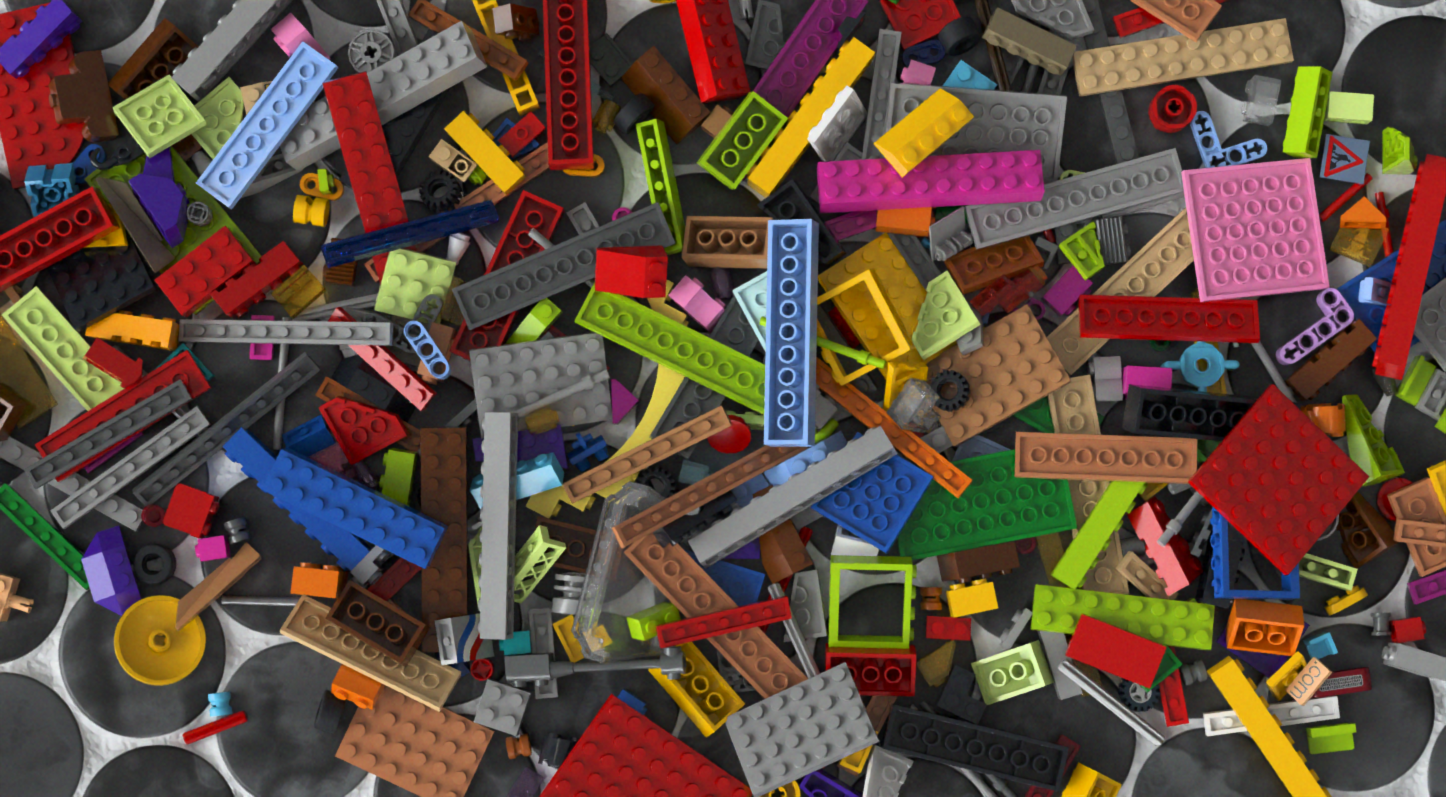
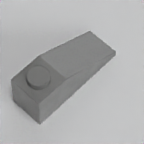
M283 153L272 156L241 198L260 193L303 171V169L297 171L287 164Z

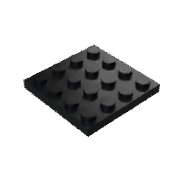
M127 229L125 233L128 246L82 248L47 267L72 325L78 333L157 290Z

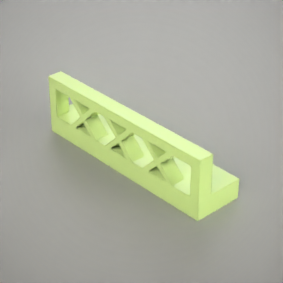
M539 525L515 555L514 591L523 590L519 595L514 594V602L523 603L566 549L564 542L549 538L548 529L545 526ZM548 547L555 548L554 551L545 553ZM545 561L543 565L534 567L535 563ZM534 575L532 579L523 581L524 577Z

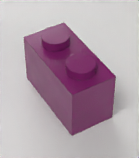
M1072 266L1041 300L1059 317L1064 313L1068 316L1076 308V305L1073 303L1079 298V295H1088L1092 291L1089 287L1093 283L1089 279L1085 281L1076 268Z

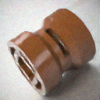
M920 587V595L922 596L920 610H942V603L940 602L942 587ZM926 596H936V598H926Z
M528 733L522 734L519 738L513 736L506 737L509 759H515L520 754L525 757L532 755Z

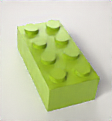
M754 91L749 92L696 163L729 189H736L788 118Z

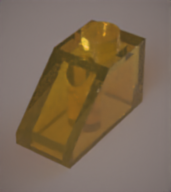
M954 640L948 641L916 662V667L928 686L934 685L936 688L947 681L945 677L949 675L956 645Z

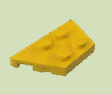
M924 362L888 363L883 410L893 418L899 413L901 416H904L913 406L924 399L925 394L923 391L926 387L928 366Z

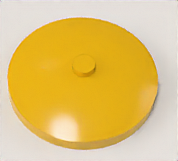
M163 595L147 597L130 606L120 618L114 634V649L120 665L134 679L149 685H169L184 679L199 664L205 650V629L200 617L197 616L179 632L176 630L179 599Z

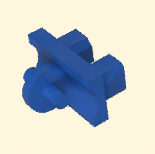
M580 432L576 434L578 440L571 444L574 450L567 454L571 464H575L581 472L591 466L586 458L594 453L598 461L609 457L606 448L607 444L602 435L593 439L591 434L582 437Z

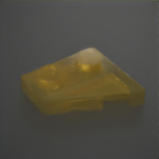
M1340 228L1331 244L1330 250L1371 268L1389 229L1368 230V228H1359L1353 230L1351 228Z

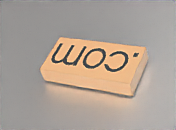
M1313 657L1285 691L1300 705L1304 706L1330 676L1332 671L1318 658Z

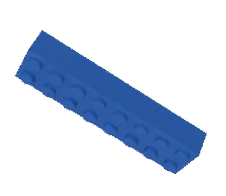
M241 427L222 446L226 450L224 454L232 462L240 463L243 466L241 471L249 478L256 479L258 481L256 485L262 490L277 456L249 429ZM274 496L273 502L281 509H287L290 512L288 516L296 524L304 525L307 528L305 533L313 540H319L322 543L320 547L328 555H335L339 559L337 564L345 571H352L372 550L362 538Z
M289 448L280 450L262 489L424 569L430 566L448 529V525Z

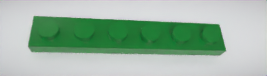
M3 484L0 488V509L85 590H88L90 587L81 561L83 554L9 484Z

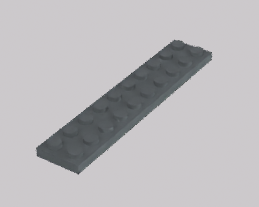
M657 202L455 287L452 291L469 330L594 278L596 248L662 245L665 248L675 244V241Z

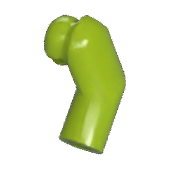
M831 418L819 432L815 429V443L828 438L838 428L839 424L835 419Z

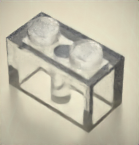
M1255 75L1251 80L1247 81L1245 93H1248L1247 102L1244 101L1241 108V114L1244 115L1243 121L1263 126H1270L1273 123L1281 80Z

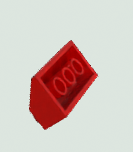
M826 643L825 671L846 662L860 695L915 696V645H909V649L829 647L828 643Z

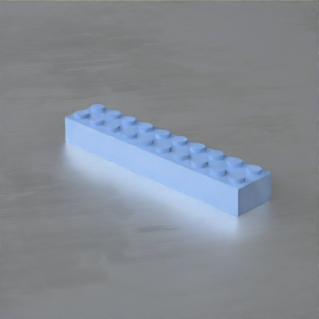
M813 219L768 220L764 445L770 447H815L819 223Z

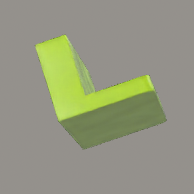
M1423 355L1414 357L1395 393L1396 397L1413 406L1417 405L1437 367L1425 361V356Z
M1348 722L1307 727L1309 753L1320 754L1353 750V733H1356L1355 723Z

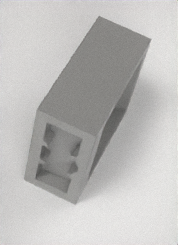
M1388 643V646L1384 647L1382 651L1383 664L1434 680L1446 681V657L1400 643Z

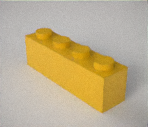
M462 111L444 128L445 131L507 196L526 178L522 173L525 169L517 160L513 163L507 157L510 153L503 145L498 147L493 142L495 137L487 129L482 131L478 126L479 120L472 113L467 115Z

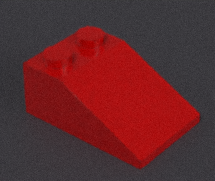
M663 246L596 248L595 290L640 298L666 297L668 256Z

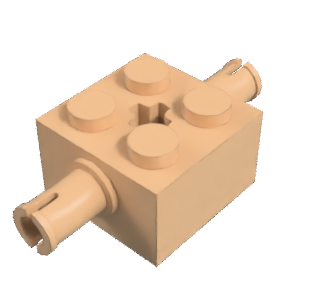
M0 573V622L8 620L11 608L30 613L32 607L24 604L33 605L34 603L33 599L16 595L20 578Z

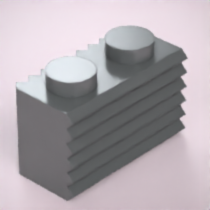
M1122 217L1096 220L1094 222L1096 225L1095 233L1100 243V254L1103 257L1104 265L1126 263L1128 261L1127 257H1131L1130 245L1125 243V236L1128 235L1127 223L1123 222Z

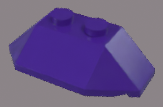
M115 526L97 532L81 561L94 602L122 616L130 606L142 598L120 527Z

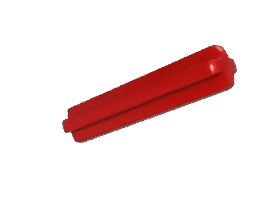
M239 711L183 733L184 742L190 744L248 721L245 711Z

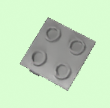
M963 206L929 226L931 261L936 259L938 261H945L952 255L957 254V251L960 252L963 248L972 245V241H974L972 234H967L965 231Z

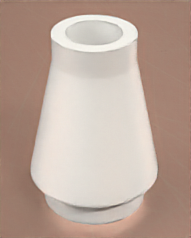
M453 231V234L449 237L446 259L456 261V265H458L470 245V236Z

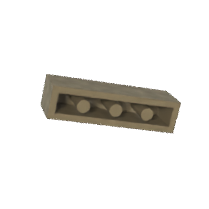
M998 7L992 14L982 36L991 45L1000 46L1010 54L1021 56L1027 59L1029 63L1039 65L1047 69L1048 72L1060 76L1068 68L1077 46Z

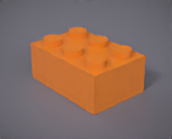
M301 562L300 567L294 566L291 594L338 598L348 582L349 572L343 571L340 566L323 565V569H321V564Z
M1234 599L1225 629L1227 649L1293 656L1296 653L1304 628L1302 606Z

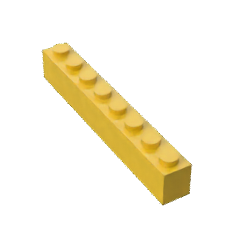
M1227 656L1208 669L1207 673L1292 797H1332L1325 787L1321 788L1317 783L1320 779L1312 768L1308 770L1304 764L1307 760L1300 750L1295 751L1292 746L1295 742L1289 733L1282 732L1280 729L1281 721L1275 714L1271 715L1267 710L1270 707L1268 702L1262 695L1258 697L1254 691L1257 689L1255 683L1250 677L1245 678L1242 673L1245 669L1239 660H1233L1230 656Z

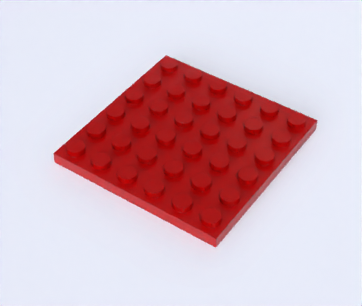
M1272 384L1269 385L1189 479L1188 483L1284 575H1289L1369 476Z

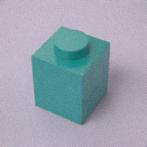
M530 630L513 632V639L499 640L500 651H504V655L532 653Z

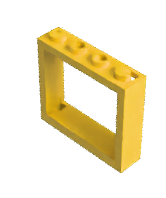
M874 268L817 297V305L865 280L899 346L898 349L880 359L886 360L887 363L915 348ZM817 319V336L828 340ZM821 347V355L824 361L830 364L833 370L831 372L832 376L841 386L877 368L868 364L847 375L836 353Z

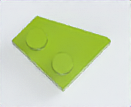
M1094 221L1059 244V248L1085 281L1104 268L1103 257L1100 254V243L1095 233L1096 225Z

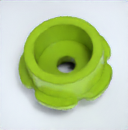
M477 166L468 179L474 185L477 183L482 185L487 176Z

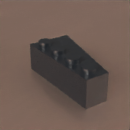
M791 179L757 204L760 209L774 220L813 219L819 223L818 259L824 264L830 266L847 254L797 181Z

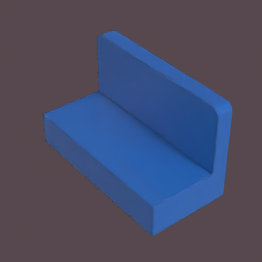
M322 415L282 434L286 448L292 449L310 459L336 446V441L329 432Z

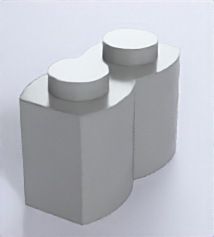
M1120 356L1091 358L1087 368L1088 375L1092 376L1095 402L1122 401L1123 388Z

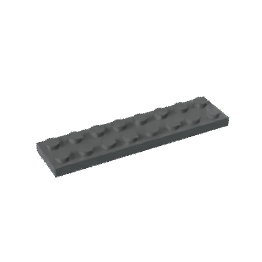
M734 295L709 338L750 357L759 339ZM685 377L651 433L650 438L654 439L721 406L726 396ZM699 442L677 452V454L689 460Z

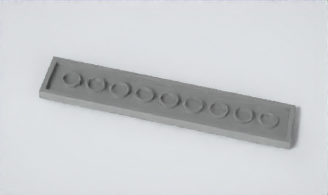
M1176 148L1044 184L1045 192L1041 201L968 205L964 207L976 250L1182 193L1184 192L1182 168Z

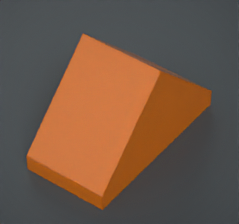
M1365 196L1342 214L1340 218V228L1385 230L1386 217Z

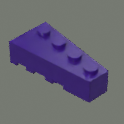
M52 0L45 7L41 5L36 10V18L26 21L19 30L21 33L18 36L16 34L12 35L0 47V64L11 76L17 79L26 75L30 70L29 67L35 62L42 61L51 48L58 47L63 42L65 36L79 29V24L83 21L64 0Z
M818 769L803 776L799 783V787L809 797L863 796V793L823 769Z

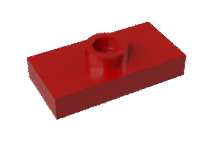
M530 111L504 134L498 142L514 158L540 135L546 127Z

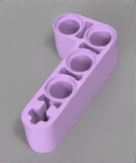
M1328 288L1317 295L1316 302L1325 316L1276 351V359L1280 364L1290 365L1298 361L1353 321V310L1337 289ZM1326 293L1333 297L1332 304L1325 302L1324 296ZM1339 311L1346 315L1345 322L1338 320L1337 314ZM1321 324L1327 326V335L1320 333L1319 326ZM1303 336L1310 340L1308 348L1304 347L1301 343ZM1295 348L1297 351L1286 359L1284 357L1286 352Z

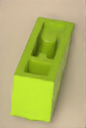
M548 298L540 300L505 345L539 340L563 312Z

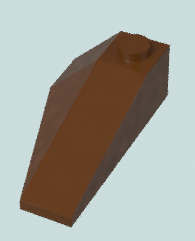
M1358 491L1339 513V522L1336 529L1337 531L1340 530L1343 540L1341 544L1343 551L1356 569L1383 555L1400 543L1393 540L1394 531L1388 522Z

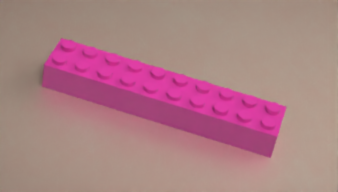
M1040 150L928 156L903 178L886 158L818 162L817 165L820 213L1041 201L1045 192Z

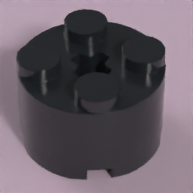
M549 732L548 737H543L538 764L543 765V761H547L549 767L559 768L580 738L571 737L569 741L561 739L562 735Z

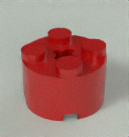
M1169 85L1161 89L1151 100L1148 110L1149 118L1155 129L1166 133H1176L1183 130L1193 120L1197 112V102L1194 95L1185 87ZM1171 105L1173 109H1177L1175 113H1172V110H1169V107Z

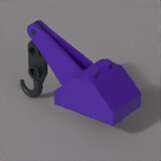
M132 138L120 145L110 159L102 163L96 159L97 154L100 152V149L96 148L91 154L90 161L96 169L108 170L115 166L130 164L146 153L136 140ZM168 147L150 159L146 156L143 174H138L130 179L129 184L150 219L171 248H174L184 241L189 220L186 214L187 205L190 202L185 196L186 192L180 183L175 184L171 148Z

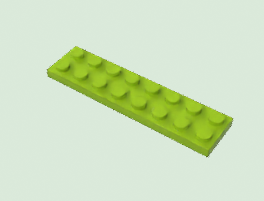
M1036 584L1031 630L1073 635L1081 613L1162 645L1211 650L1215 606L1203 603L1081 589L1073 590L1072 588Z

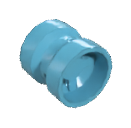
M231 692L208 694V701L212 705L209 710L210 717L233 714L232 707L229 705Z

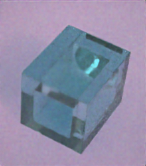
M683 460L678 482L692 485L713 474V472L709 471L710 466Z

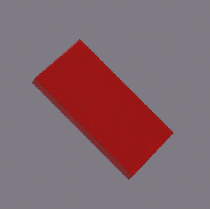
M1081 613L1065 656L1150 689L1167 647Z

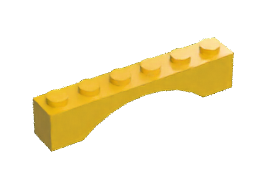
M472 0L487 37L518 55L512 39H505V36L495 34L492 8L498 7L497 1ZM525 70L517 81L503 74L519 116L540 109Z

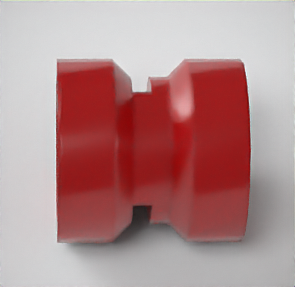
M487 658L477 659L471 665V674L479 681L491 678L495 671L493 662Z

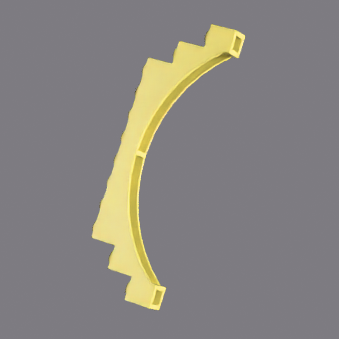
M666 280V297L647 298L652 310L687 327L689 324L686 321L687 315L665 304L666 300L669 302L672 300L668 295L674 287L673 282ZM658 364L657 379L652 398L641 422L625 444L607 461L652 440L650 438L651 433L685 376ZM640 471L595 493L617 505L620 501L624 503L630 492L627 490L630 482L635 483ZM562 485L531 495L525 507L551 519L552 516L556 517L562 507L559 504L561 500L585 512L586 508L591 509L596 498L593 497V493L572 504Z

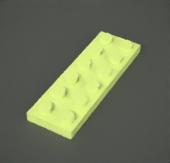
M37 286L2 314L5 320L87 411L125 389L120 386L122 382L115 380L82 359L90 345Z

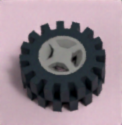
M1124 678L1121 679L1122 682L1118 686L1119 699L1129 709L1136 712H1145L1155 707V703H1158V697L1161 695L1159 684L1146 693L1141 685Z

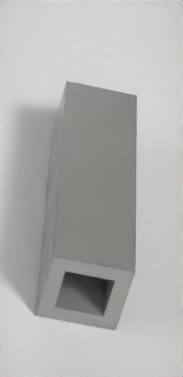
M1037 631L1054 680L1053 684L1058 699L1063 700L1082 694L1081 687L1058 669L1062 660L1067 659L1073 664L1072 658L1065 656L1068 648L1065 635L1063 633Z

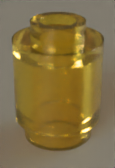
M605 99L604 103L600 104L592 120V123L595 124L594 129L604 134L606 131L611 132L615 125L613 123L614 119L619 113L621 106Z
M550 407L529 413V416L525 417V422L530 434H539L557 428L556 423L559 422V417L556 410H551Z

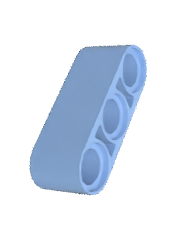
M418 321L408 322L404 327V334L429 372L437 379L448 378L451 374V365L427 329ZM414 326H419L421 329L418 337L410 336V329ZM427 344L432 345L433 353L429 356H424L422 353L423 347ZM438 363L446 365V370L441 375L435 373V366Z

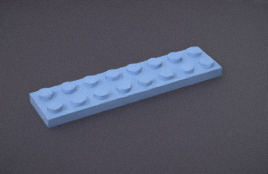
M302 41L197 180L196 184L232 210L322 91V83L329 81L339 67Z

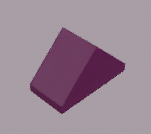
M611 379L613 425H618L639 403V400L616 379Z

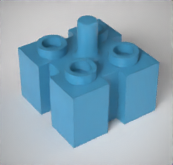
M73 163L55 164L54 169H47L46 165L28 166L24 182L28 196H32L30 204L34 217L80 193L79 186L75 185L76 174Z

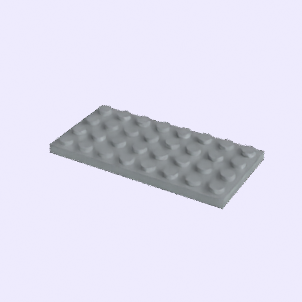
M890 82L885 133L941 88L960 99L973 114L974 118L929 156L1040 150L1044 183L1058 181L1067 103L1066 95Z

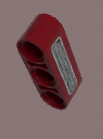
M1369 667L1332 671L1311 698L1372 690Z

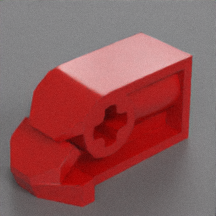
M98 337L82 358L110 377L122 382L120 384L122 388L138 383L143 376V360L141 358H138L135 362Z

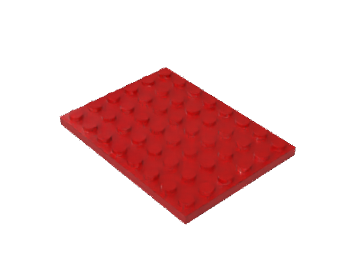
M611 693L539 797H751L752 792L749 786Z

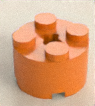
M1331 403L1308 404L1306 407L1301 405L1300 410L1326 435H1330V437L1344 436L1343 432L1346 431L1345 404L1337 403L1336 406H1331Z

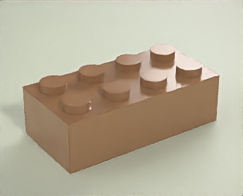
M687 216L682 259L689 267L767 269L768 220L774 219L772 217Z

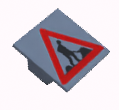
M1326 134L1320 177L1364 184L1370 141Z

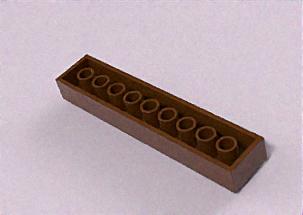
M467 426L421 427V513L448 525V529L430 566L426 569L422 568V623L426 624L429 628L422 641V652H439L435 620L468 615Z

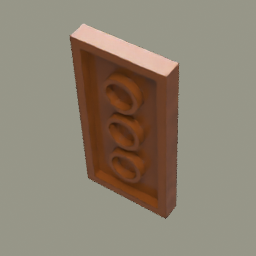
M1029 235L976 250V247L958 252L944 261L962 295L1044 266V260Z

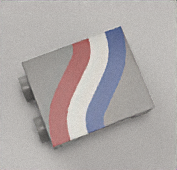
M480 613L435 620L441 665L494 657L492 639H480V633H478L477 626L480 620Z

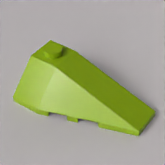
M1387 127L1382 131V174L1409 175L1414 172V169L1417 168L1418 160L1417 156H1414V147L1410 137L1393 127Z

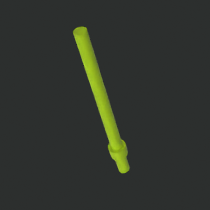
M761 317L759 325L766 327V317ZM817 336V346L856 359L858 363L863 365L870 364L881 369L885 368L886 360L874 357L870 352L858 351Z

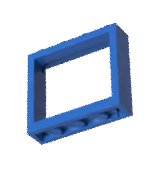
M1212 508L1210 522L1213 525V534L1211 535L1210 542L1213 547L1211 567L1214 570V579L1212 581L1214 598L1293 600L1300 598L1299 563L1289 575H1284L1281 572L1282 591L1230 590L1228 520L1215 508Z

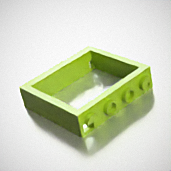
M831 555L828 623L829 647L909 649L910 641H914V627H910V620L915 619V607H911V599L916 597V586H912V578H916L917 566L913 565L912 557ZM840 569L905 571L902 636L838 635Z

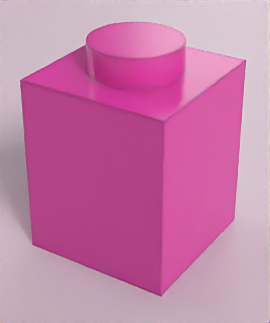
M227 535L197 539L198 544L195 545V552L201 562L231 558Z

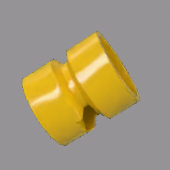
M297 195L293 209V222L301 224L311 222L314 226L326 227L330 210L329 199L316 197L312 200L311 196Z

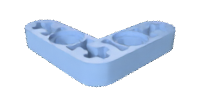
M1205 111L1196 112V115L1190 122L1205 168L1215 167L1210 165L1212 157L1215 160H1220L1224 157L1223 153H1225L1226 161L1221 162L1217 167L1226 166V162L1227 166L1243 165L1262 158L1267 152V145L1262 139H1252L1222 149L1212 119ZM1198 116H1200L1201 119L1206 120V122L1203 124L1204 130H1207L1209 128V132H1204L1203 134L1199 135L1198 132L1202 131V127L1200 124L1196 125L1195 121L1198 119ZM1208 136L1213 139L1214 144L1211 148L1203 146V137ZM1254 144L1257 147L1261 146L1262 150L1259 151V155L1256 152L1246 155V151L1252 149ZM1237 150L1241 153V160L1239 162L1231 160V151Z

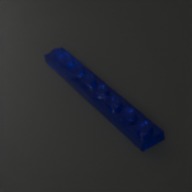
M492 200L327 243L321 245V251L327 267L331 268L499 222V216Z

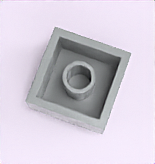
M491 678L487 679L474 723L517 736L532 692Z

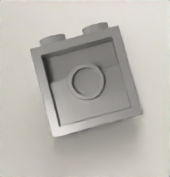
M375 546L350 572L354 575L352 580L364 588L369 584H375L383 575L381 572L385 569L378 562H384L392 553L379 546Z

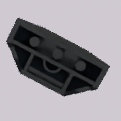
M359 355L342 359L331 377L334 381L384 410L398 414L400 419L406 422L409 421L416 409V406Z

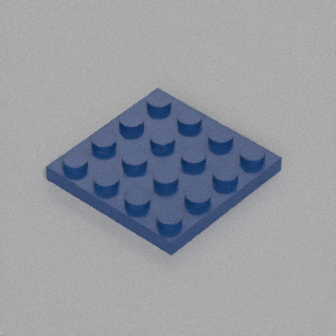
M857 432L853 439H859L864 435ZM895 455L811 506V509L888 554L934 478L917 466Z

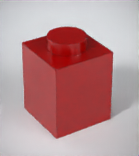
M1421 617L1389 620L1392 643L1425 639L1426 625L1424 621H1421Z

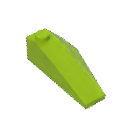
M1357 394L1342 396V403L1345 404L1346 432L1350 458L1369 476L1361 487L1372 486L1404 474V469L1393 447H1387L1382 439L1384 436L1381 429L1377 430L1371 423L1372 416Z

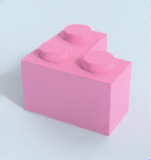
M291 12L271 29L276 35L273 38L274 41L289 57L293 55L303 41L327 59H331Z

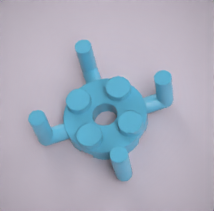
M1197 341L1196 344L1189 346L1183 351L1179 361H1166L1160 367L1180 370L1181 376L1186 383L1198 387V391L1207 392V387L1220 379L1224 369L1233 371L1239 368L1240 363L1237 360H1224L1221 352L1213 345L1204 341ZM1198 359H1204L1207 362L1208 367L1205 371L1197 369L1196 362Z

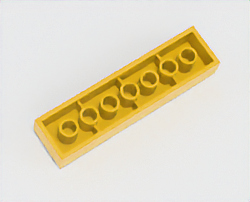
M855 37L850 42L848 40L845 41L839 50L838 59L833 58L826 67V75L818 77L813 84L814 87L811 95L806 93L800 102L799 111L796 112L794 110L787 119V127L785 129L781 128L773 138L774 144L772 147L767 146L760 155V163L758 165L754 163L748 171V186L763 197L767 198L778 189L811 145L807 139L810 130L818 125L825 110L830 108L835 102L837 94L844 90L846 86L853 88L873 62L875 52Z

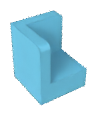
M1322 632L1303 640L1311 659L1313 657L1320 659L1327 655L1338 653L1330 632Z

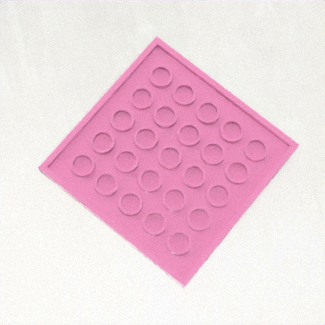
M1310 158L1191 169L1181 172L1200 302L1330 288Z

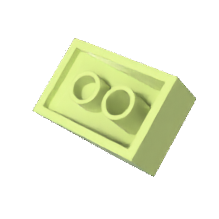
M1039 640L971 663L984 702L987 705L1054 683Z

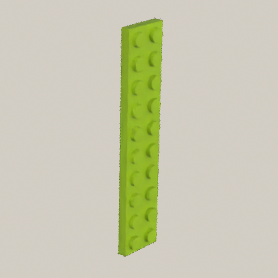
M594 282L575 319V323L764 415V364L621 294L596 291Z

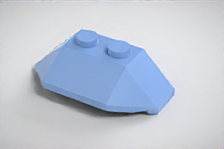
M840 430L816 443L815 447H808L768 469L763 474L769 485H782L792 475L807 470L810 464L827 458L826 456L834 450L839 451L844 448L847 441Z

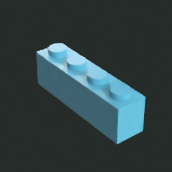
M554 452L540 454L536 458L517 462L516 500L562 486L564 471ZM482 474L472 479L470 492L480 510L483 507V498L480 493L481 486L483 485Z

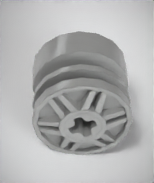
M376 30L362 31L356 35L349 44L348 49L349 61L357 73L363 71L368 73L398 56L396 48L388 36ZM371 50H373V51L375 52V53H374V55H375L374 58H371V57L369 56Z
M574 572L555 574L554 580L564 581V586L554 585V589L563 591V596L553 597L551 612L598 616L599 602L590 599V594H598L601 590L591 589V583L601 584L602 578Z

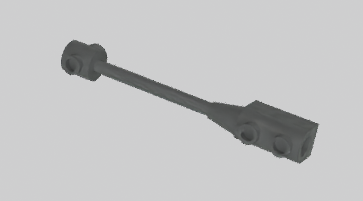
M681 646L663 648L660 659L574 663L554 661L553 652L504 656L507 682H513V687L527 686V681H535V686L548 685V680L574 674L575 672L661 668L662 675H667L669 680L681 679V674L686 673V655L681 650Z

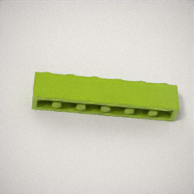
M659 119L637 123L636 129L651 203H659L675 241V244L665 247L664 250L668 255L680 253L683 250L685 223L664 121Z
M1111 481L1050 575L1073 590L1076 587L1081 588L1087 579L1084 576L1089 568L1093 570L1099 561L1097 555L1100 550L1105 551L1111 542V539H1109L1113 531L1117 532L1124 522L1121 518L1125 512L1128 514L1131 512L1136 504L1133 501L1137 494L1141 495L1144 492L1148 483Z

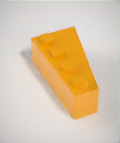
M119 310V314L114 313L86 328L85 336L175 351L179 344V324L176 323V319L165 317L162 320L154 319V316L141 314V317L132 316V312Z

